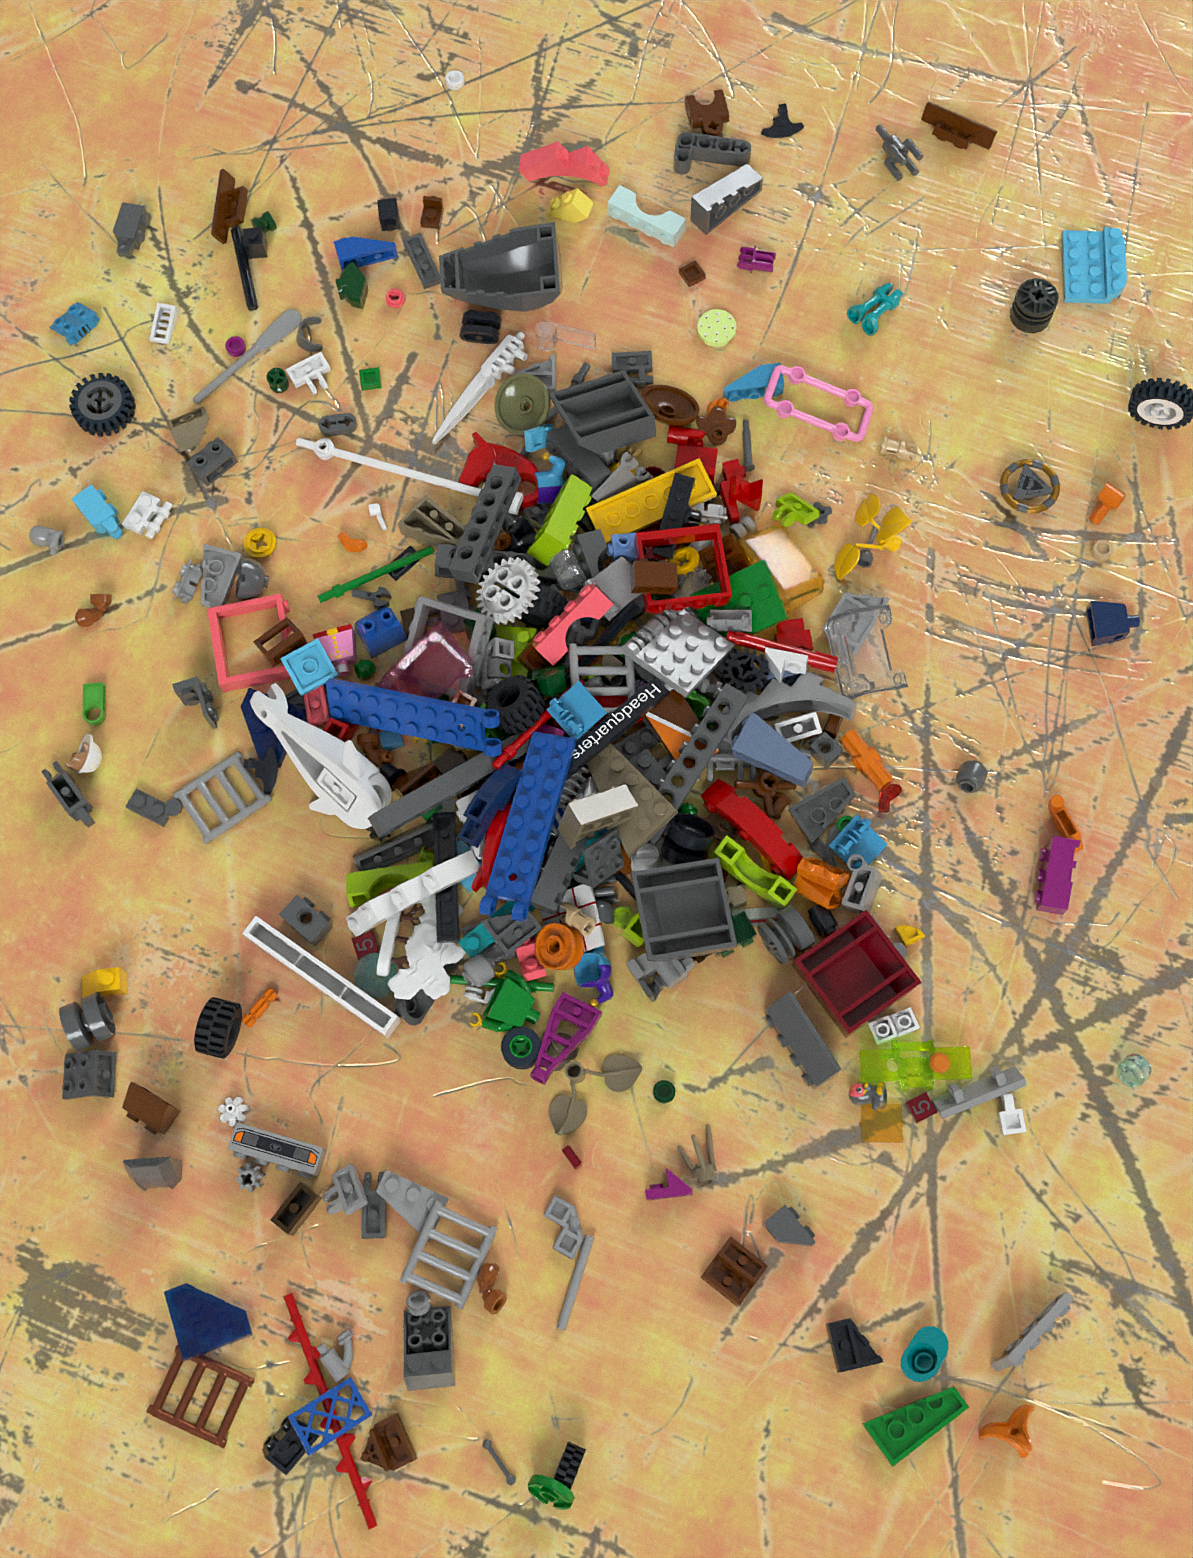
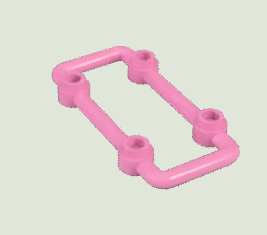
M783 365L776 366L771 374L763 399L766 406L776 410L780 418L785 419L792 416L831 432L833 438L837 441L848 439L860 442L863 440L874 408L871 401L862 398L858 390L849 389L845 391L808 376L800 366L792 368ZM780 373L788 376L792 384L804 382L841 397L848 407H855L857 404L865 407L858 433L851 432L845 423L833 425L796 410L788 400H782L780 403L772 400Z

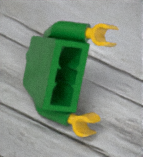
M498 963L499 966L504 968L500 973L495 971V975L500 980L483 1014H472L478 1016V1023L473 1024L469 1022V1024L474 1027L482 1026V1028L495 1032L510 1031L516 1026L522 1027L525 1020L535 1024L540 1017V1012L531 1008L535 998L531 996V989L525 978L512 970H508L504 963Z

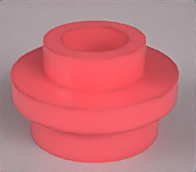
M394 288L387 292L385 300L389 307L399 308L404 304L405 296L402 291Z

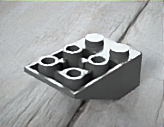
M451 1306L430 1308L427 1313L420 1316L412 1315L408 1310L404 1311V1380L408 1391L455 1386Z

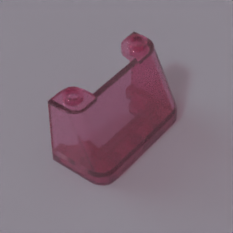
M439 621L385 673L377 687L437 699L458 678L464 677L467 679L475 671L473 669L475 664L446 626Z

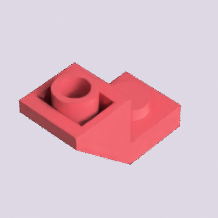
M535 935L515 949L526 982L547 976L544 966L540 964L536 957Z

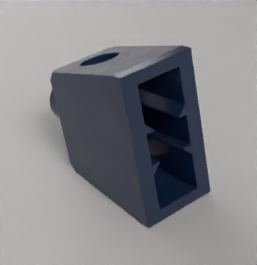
M1091 601L1086 608L1091 646L1123 640L1129 634L1130 628L1139 627L1140 624L1139 615H1127L1126 605L1122 603Z

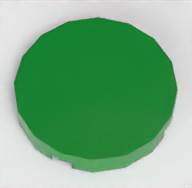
M538 1474L532 1475L528 1482L529 1493L540 1502L548 1504L550 1501L554 1503L553 1507L560 1510L571 1508L575 1496L561 1482Z

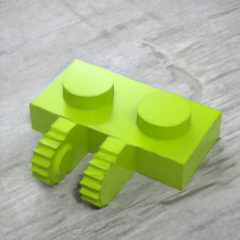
M789 492L776 499L775 506L778 509L772 515L773 520H781V525L788 527L793 525L795 520L802 525H806L819 518L820 511L794 493Z

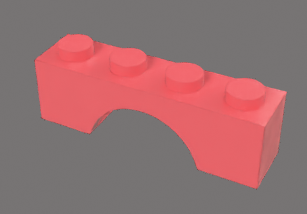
M593 583L584 586L579 592L580 596L575 601L571 600L564 607L565 611L560 616H555L549 622V627L544 632L540 631L533 639L532 645L553 666L568 651L565 636L569 626L575 620L583 617H592L599 620L614 605Z

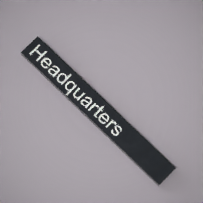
M654 677L578 740L566 781L669 695V690Z

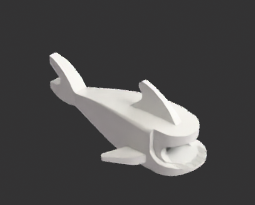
M277 683L270 685L267 691L269 698L260 691L255 692L250 700L255 714L274 731L306 783L319 797L317 800L309 803V808L327 815L335 814L344 823L353 828L366 829L371 827L372 825L368 817L389 805L392 797L389 783L380 773V770L365 757L366 754H361L356 750L352 741L343 742L331 734L288 714L286 697Z

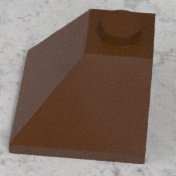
M431 762L407 772L404 776H400L392 787L396 794L402 798L441 775L436 765Z

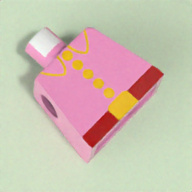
M348 624L312 634L314 640L318 638L339 677L349 675L348 665L357 662L355 632L352 625Z

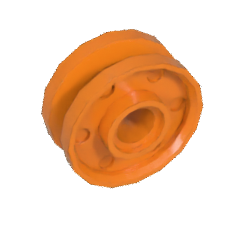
M563 923L547 924L539 931L536 937V957L540 964L547 969L565 971L572 969L580 962L583 956V936L575 927H569Z

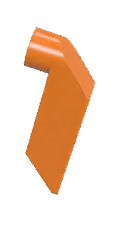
M1054 795L1048 803L1051 820L1061 837L1081 840L1080 846L1074 850L1075 853L1083 849L1080 832L1063 805V797Z

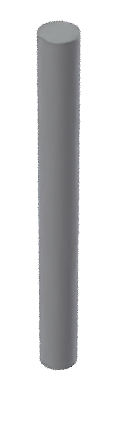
M585 1235L556 1328L566 1330L594 1241L592 1236Z

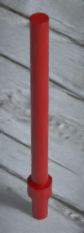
M579 678V681L584 685V681ZM547 709L540 715L541 718L534 723L535 725L529 726L511 745L508 744L502 749V754L491 763L494 769H499L508 759L511 760L517 754V750L532 736L533 731L537 732L552 717Z

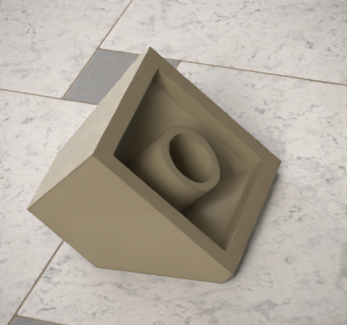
M204 406L167 421L180 452H190L196 449V445H199L209 419Z

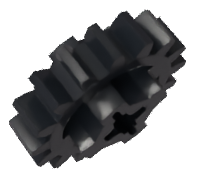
M745 648L744 652L737 649L736 655L730 653V660L725 659L724 661L726 666L723 667L722 671L723 674H726L724 681H730L729 685L735 686L739 691L742 689L745 695L748 690L755 693L756 687L762 689V682L767 683L768 677L766 675H769L770 669L766 668L768 661H762L764 655L760 654L757 656L756 649L752 653L749 652L748 648ZM749 666V671H747L743 676V672Z

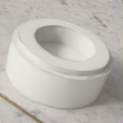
M453 70L446 74L445 81L449 89L459 90L464 86V76L460 71Z

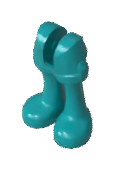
M890 282L885 283L874 289L873 296L862 304L851 306L847 310V317L854 324H858L862 320L863 331L867 335L873 336L878 332L880 316L887 310H893L899 305L903 292L896 289L889 295L894 285ZM881 303L875 310L865 316L874 305Z

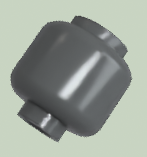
M966 761L960 766L956 775V782L964 792H977L983 788L988 772L979 761Z

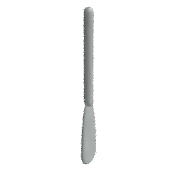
M293 309L285 311L264 331L250 350L193 398V402L199 404L257 353L271 347L297 328L302 320L300 313Z

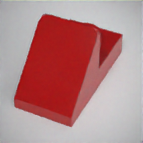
M735 475L730 479L729 496L753 510L759 511L763 479L750 483Z

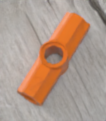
M855 729L848 731L840 738L839 742L852 757V762L860 773L865 774L878 791L883 790L893 782L894 778L881 763V758L872 746L868 747Z

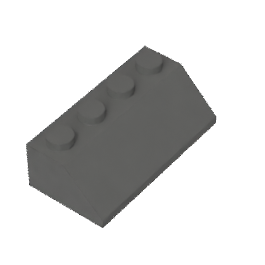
M791 991L765 1010L766 1016L764 1019L771 1029L775 1028L778 1033L776 1036L778 1042L783 1048L787 1047L791 1053L789 1055L791 1062L795 1067H800L803 1072L801 1077L808 1087L812 1086L815 1090L838 1075L842 1070Z

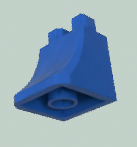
M382 607L355 622V631L371 659L408 640L391 608Z

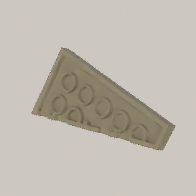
M592 726L587 732H585L578 740H580L584 735H586L590 730H592L594 726ZM612 744L608 745L587 763L600 793L613 786L626 785L638 804L633 818L615 827L627 856L630 858L665 826L678 811Z

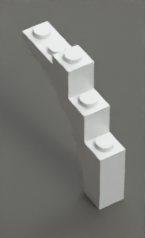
M472 850L434 866L420 876L369 900L360 906L357 911L346 917L350 931L353 932L355 937L360 936L420 901L477 873L480 867Z

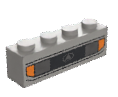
M238 1122L228 1146V1150L234 1152V1157L246 1160L247 1156L255 1158L254 1163L268 1166L269 1162L277 1164L276 1169L288 1173L290 1169L299 1171L298 1176L311 1179L312 1175L319 1177L327 1152L322 1147Z

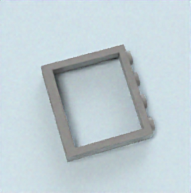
M419 596L414 606L413 621L409 626V637L404 645V656L399 665L398 678L453 697L457 693V689L413 675L430 607H434L476 621L458 688L474 697L494 617L430 597Z

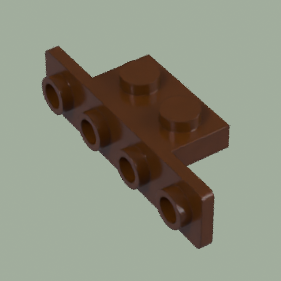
M932 102L926 104L921 117L922 121L935 126L932 135L937 136V139L953 143L959 149H967L971 143H974L989 150L997 134V131Z
M221 169L219 174L211 235L222 244L227 243L229 227L244 223L248 190L244 186L234 189L235 178L225 169Z

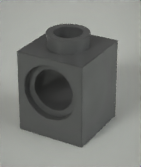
M825 731L820 736L815 735L808 743L810 745L808 750H812L811 756L826 770L841 756L843 748ZM825 746L829 749V752L823 753L818 747Z

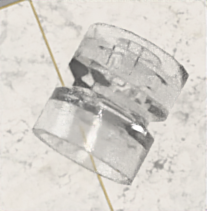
M573 550L561 551L549 560L550 567L556 575L561 589L575 588L585 580L586 576L581 566L578 565V560Z

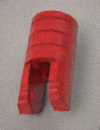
M670 425L667 443L703 447L704 443L701 439L705 437L704 430Z

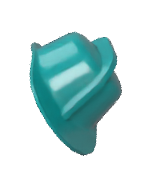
M926 1326L920 1329L912 1338L901 1357V1369L908 1379L915 1382H924L933 1378L939 1372L940 1366L949 1350V1341L941 1329L934 1326Z

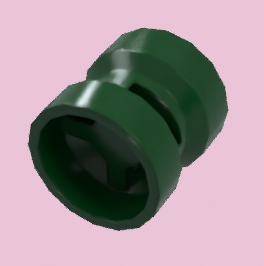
M269 211L262 213V216L259 218L251 219L253 227H262L265 235L266 232L277 229L276 223Z

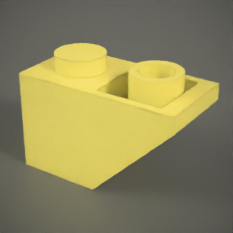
M577 188L567 191L560 196L553 197L549 203L550 207L547 214L554 218L577 223L588 218L594 202Z

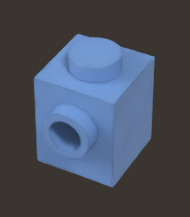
M636 533L611 535V541L607 544L608 556H612L613 562L621 556L628 562L637 561L634 547Z

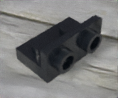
M288 1416L281 1422L280 1429L266 1439L262 1449L265 1459L285 1475L290 1472L306 1453ZM300 1416L295 1418L299 1426L307 1427V1423ZM309 1433L307 1441L310 1447L320 1437L319 1435Z

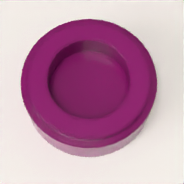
M230 337L225 343V348L232 357L242 356L246 351L245 342L241 337Z

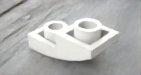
M911 1007L868 1024L877 1045L920 1029Z

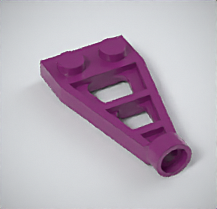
M562 992L551 1011L535 1067L530 1073V1077L540 1084H546L550 1075L592 1033L602 1016V1011ZM561 1020H566L578 1026V1031L570 1039L566 1040L557 1035V1028ZM552 1041L564 1046V1049L556 1058L546 1054Z

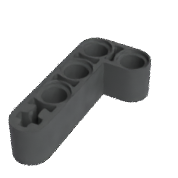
M683 132L677 138L674 152V170L680 175L687 174L691 169L692 160L743 167L750 162L751 144L746 140Z

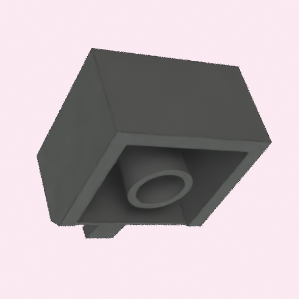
M645 749L630 759L629 762L656 787L661 777L665 779L669 774L667 768L673 759L670 755L662 760L659 758L655 759L650 751Z

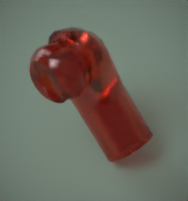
M891 784L880 792L879 812L888 813L890 811V801L902 793V787L899 784Z

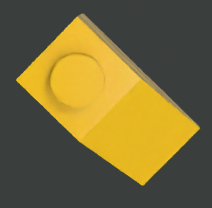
M120 967L98 969L81 977L82 998L99 992L102 997L127 994V972Z

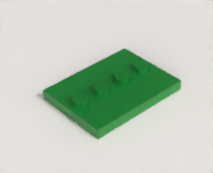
M764 559L729 576L732 593L729 603L720 607H716L713 604L706 605V607L701 609H695L699 620L706 625L707 617H710V610H752V632L739 631L751 635L757 634L789 618L767 561ZM719 582L703 588L690 596L720 593ZM716 631L726 638L728 631Z

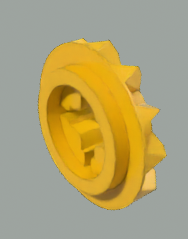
M255 528L245 536L244 549L254 559L256 557L263 559L267 555L271 556V552L276 550L277 540L269 529ZM261 540H263L265 546L261 545L260 548H258L256 543H260Z
M685 546L676 549L673 559L667 560L677 562V576L679 577L681 574L687 576L688 572H694V568L699 566L700 557L694 548ZM687 559L688 563H684L681 566L680 562H684Z

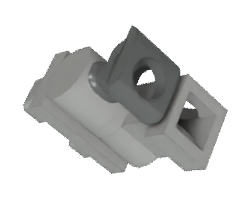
M495 637L488 642L476 690L482 691L481 684L485 680L492 678L506 679L511 676V661L514 659V641ZM500 664L507 666L508 674L501 672Z
M644 953L638 958H633L626 962V965L650 1001L654 1002L665 986L671 989L688 977L687 973L695 967V962L691 957L672 961L648 962L647 955ZM658 972L659 977L653 979V983L645 982V980Z

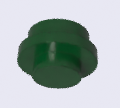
M661 1080L654 1085L653 1096L658 1102L669 1103L675 1097V1087L671 1082Z

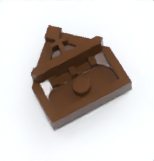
M399 1413L374 1424V1427L369 1430V1438L360 1458L361 1461L382 1467L385 1471H395L417 1459Z

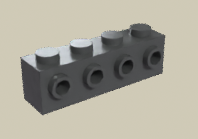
M567 425L547 432V442L545 443L547 451L565 460V469L570 476L573 474L593 487L589 494L592 497L594 492L608 479L612 472L593 451L578 445Z

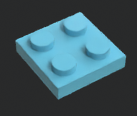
M318 638L280 658L301 696L326 684L329 678L335 679L339 677Z

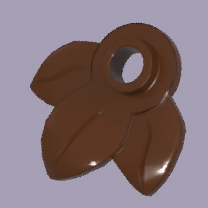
M718 406L711 409L708 417L698 416L696 419L698 430H704L705 435H707L708 440L713 445L725 443L728 435L732 434L736 428L735 418H726L724 410ZM715 432L720 433L721 436H716Z

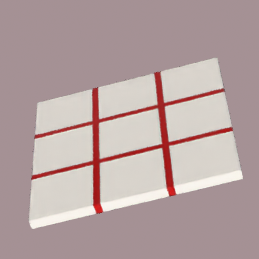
M583 884L568 889L562 902L571 903L582 910V914L592 917L596 921V926L591 934L583 936L584 952L605 945L593 888ZM560 906L557 916L540 910L543 926L550 923L565 924L558 918L559 915H566V909Z

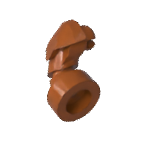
M90 594V603L95 607L92 609H78L75 615L77 624L81 627H89L103 617L102 613H105L107 607L112 603V595Z
M370 733L357 735V744L362 748L363 753L366 754L365 757L379 768L385 763H393V755L390 751L374 750L379 745L378 735Z
M484 1263L477 1277L479 1293H482L484 1309L494 1315L504 1306L507 1295L500 1289L492 1290L494 1281L500 1273L499 1266L495 1263Z

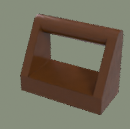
M286 617L254 640L253 643L274 668L282 662L280 658L307 644V641L302 632ZM288 626L294 632L269 651L262 646Z

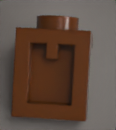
M423 196L424 207L420 222L421 227L440 229L444 213L442 198Z

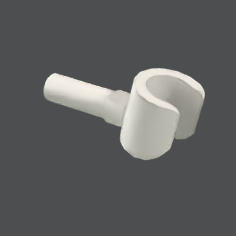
M369 504L370 516L377 515L382 531L387 530L379 504Z

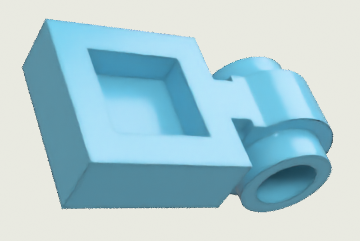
M543 424L542 427L537 426L524 431L526 451L534 452L545 448L547 432L556 429L554 425Z

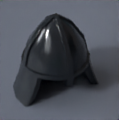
M520 514L512 527L507 530L506 533L511 536V543L507 549L502 551L527 554L529 547L536 541L534 539L537 534L522 514Z

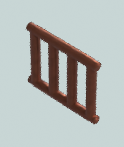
M177 1344L174 1351L177 1354L153 1405H149L146 1413L209 1443L225 1448L227 1443L225 1437L248 1386L251 1387L255 1379ZM187 1358L197 1363L175 1413L172 1414L163 1410L162 1406L184 1359ZM208 1368L217 1372L218 1375L196 1424H193L183 1419L205 1369ZM228 1377L239 1382V1385L219 1430L215 1434L204 1429Z

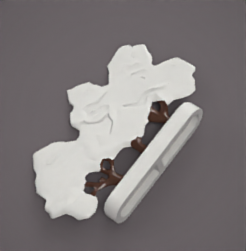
M435 895L420 901L419 903H422L421 907H416L417 904H415L408 913L405 914L402 911L387 919L377 964V975L388 976L392 963H396L399 971L389 980L387 985L394 992V997L397 999L410 1000L420 989H423L424 993L432 997V999L446 995L450 990V976L447 975L443 966L445 964L457 963L466 954L460 946L456 945V942L437 943ZM459 904V916H460V915L463 913L464 909H463V908L461 907V905ZM418 910H425V914L420 917L412 916L416 915ZM414 920H419L420 924L417 925L414 923ZM401 921H410L413 924L414 933L412 936H398ZM396 941L404 942L407 952L406 956L393 957ZM403 964H408L410 967L408 969L404 968Z

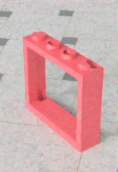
M281 593L207 609L218 683L223 692L291 678L285 666L230 677L221 624L222 618L276 607L279 622L288 617L287 613L290 612L288 600H284ZM289 626L281 631L282 640L291 635L290 632L292 630Z

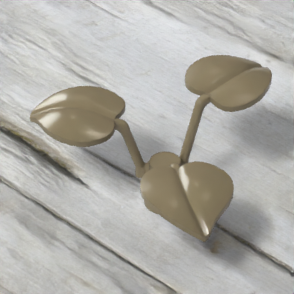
M557 1032L558 1036L566 1040L572 1037L569 1034ZM552 1041L546 1054L556 1058L562 1052L564 1046ZM577 1047L555 1070L560 1071L565 1067V1075L571 1080L572 1098L568 1095H560L550 1104L549 1117L557 1135L571 1133L578 1129L585 1121L587 1106L582 1100H576L575 1085L582 1082L586 1074L605 1077V1084L610 1090L624 1092L633 1086L642 1072V1066L631 1057L612 1055L603 1062L604 1073L584 1069L579 1062L572 1061L578 1055Z

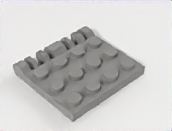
M670 609L664 610L661 614H656L636 633L637 637L630 638L621 647V650L631 660L684 697H687L729 655L735 644L726 640L722 635L687 611L675 612Z

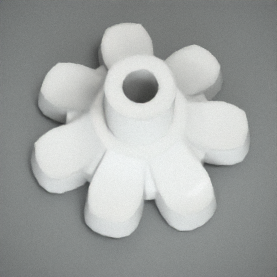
M231 1097L225 1099L226 1105L219 1106V1112L223 1113L220 1117L221 1122L225 1123L229 1120V1126L235 1127L237 1120L240 1122L246 1120V1116L243 1113L248 1112L249 1107L248 1105H241L243 1102L241 1097H236L234 1101Z

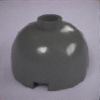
M240 558L237 573L238 581H236V598L244 600L257 598L262 593L263 588H268L269 576L265 575V569L258 561L250 558Z

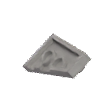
M203 544L204 561H202L201 605L206 608L222 606L227 601L238 572L240 558H243L240 553Z
M386 1169L376 1189V1192L419 1233H421L435 1200L440 1201L443 1207L446 1206L449 1198ZM438 1215L433 1229L436 1228L441 1216Z

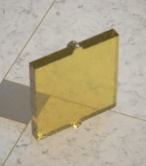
M872 1104L861 1105V1121L859 1124L862 1125V1142L903 1143L902 1126L905 1123L902 1121V1104H887L884 1109L878 1108L875 1111L872 1109Z

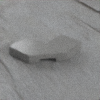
M554 1195L543 1215L563 1227L552 1249L573 1260L584 1240L576 1208L574 1205Z

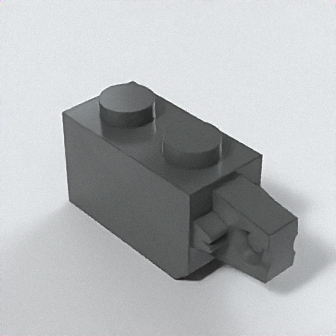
M124 202L121 204L113 229L118 242L117 253L120 257L130 258L134 249L139 250L141 242H144L145 230L150 224V215L143 205Z

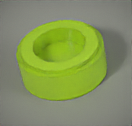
M625 906L615 908L613 925L618 929H625L633 918L632 911Z

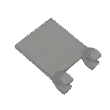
M625 452L621 457L620 466L594 492L592 497L596 501L601 502L653 479V476L649 472L643 476L646 470L642 466L638 467L635 475L632 474L629 470L635 469L639 462L634 458L629 462L632 456Z
M623 556L594 578L588 579L583 583V586L593 583L614 604L604 614L609 621L631 601L642 594L631 593L630 568L632 565Z

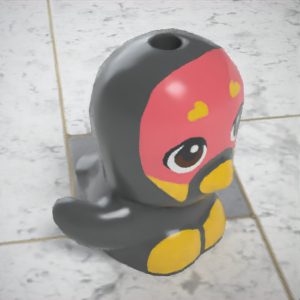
M884 1082L878 1083L875 1086L871 1083H854L849 1089V1099L855 1105L872 1103L874 1111L878 1108L884 1109L887 1105L886 1085Z

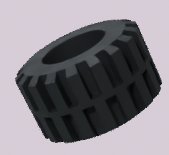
M538 584L536 586L540 591L534 593L538 599L531 601L534 607L528 606V614L522 612V619L519 620L533 628L540 629L543 627L546 630L549 627V622L555 616H560L565 611L564 607L568 601L556 590Z
M514 675V677L509 676L505 680L502 679L487 695L488 699L485 701V709H494L499 712L500 724L498 727L507 734H519L520 731H526L529 726L535 725L534 723L541 718L540 714L544 712L545 701L543 695L531 680L523 675Z
M216 997L208 1000L201 1011L195 1030L194 1045L196 1052L225 1059L230 1054L236 1043L242 1022V1008L239 1003Z

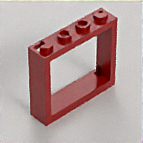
M719 524L635 534L634 547L637 560L645 559L644 547L711 540L720 593L652 601L651 594L642 593L645 612L659 614L664 612V610L670 609L677 612L687 607L701 609L706 607V605L714 604V606L720 607L729 603L732 593Z

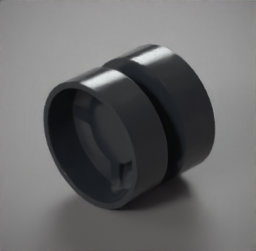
M689 813L676 814L670 822L668 834L665 836L660 852L663 858L672 865L706 860L709 853L708 849H710L716 830L710 822L699 816Z

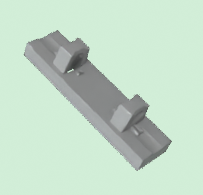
M999 1066L990 1069L991 1076L959 1088L956 1082L948 1085L949 1092L933 1098L932 1103L941 1118L944 1119L1027 1086L1026 1080L1015 1066L1001 1071Z

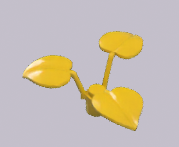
M870 493L861 502L855 514V522L859 526H865L870 522L880 531L876 537L878 545L856 543L853 546L851 543H846L837 553L834 562L835 574L840 581L858 563L860 558V550L858 548H873L881 551L886 548L891 552L899 549L902 539L897 534L912 523V520L901 508L893 507L883 517L882 526H879L873 520V517L879 513L881 508L879 497Z

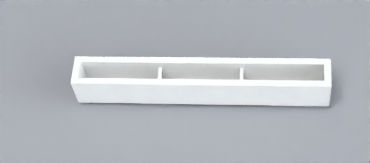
M255 916L242 933L248 940L387 1039L401 1022V1019L396 1014L259 917Z

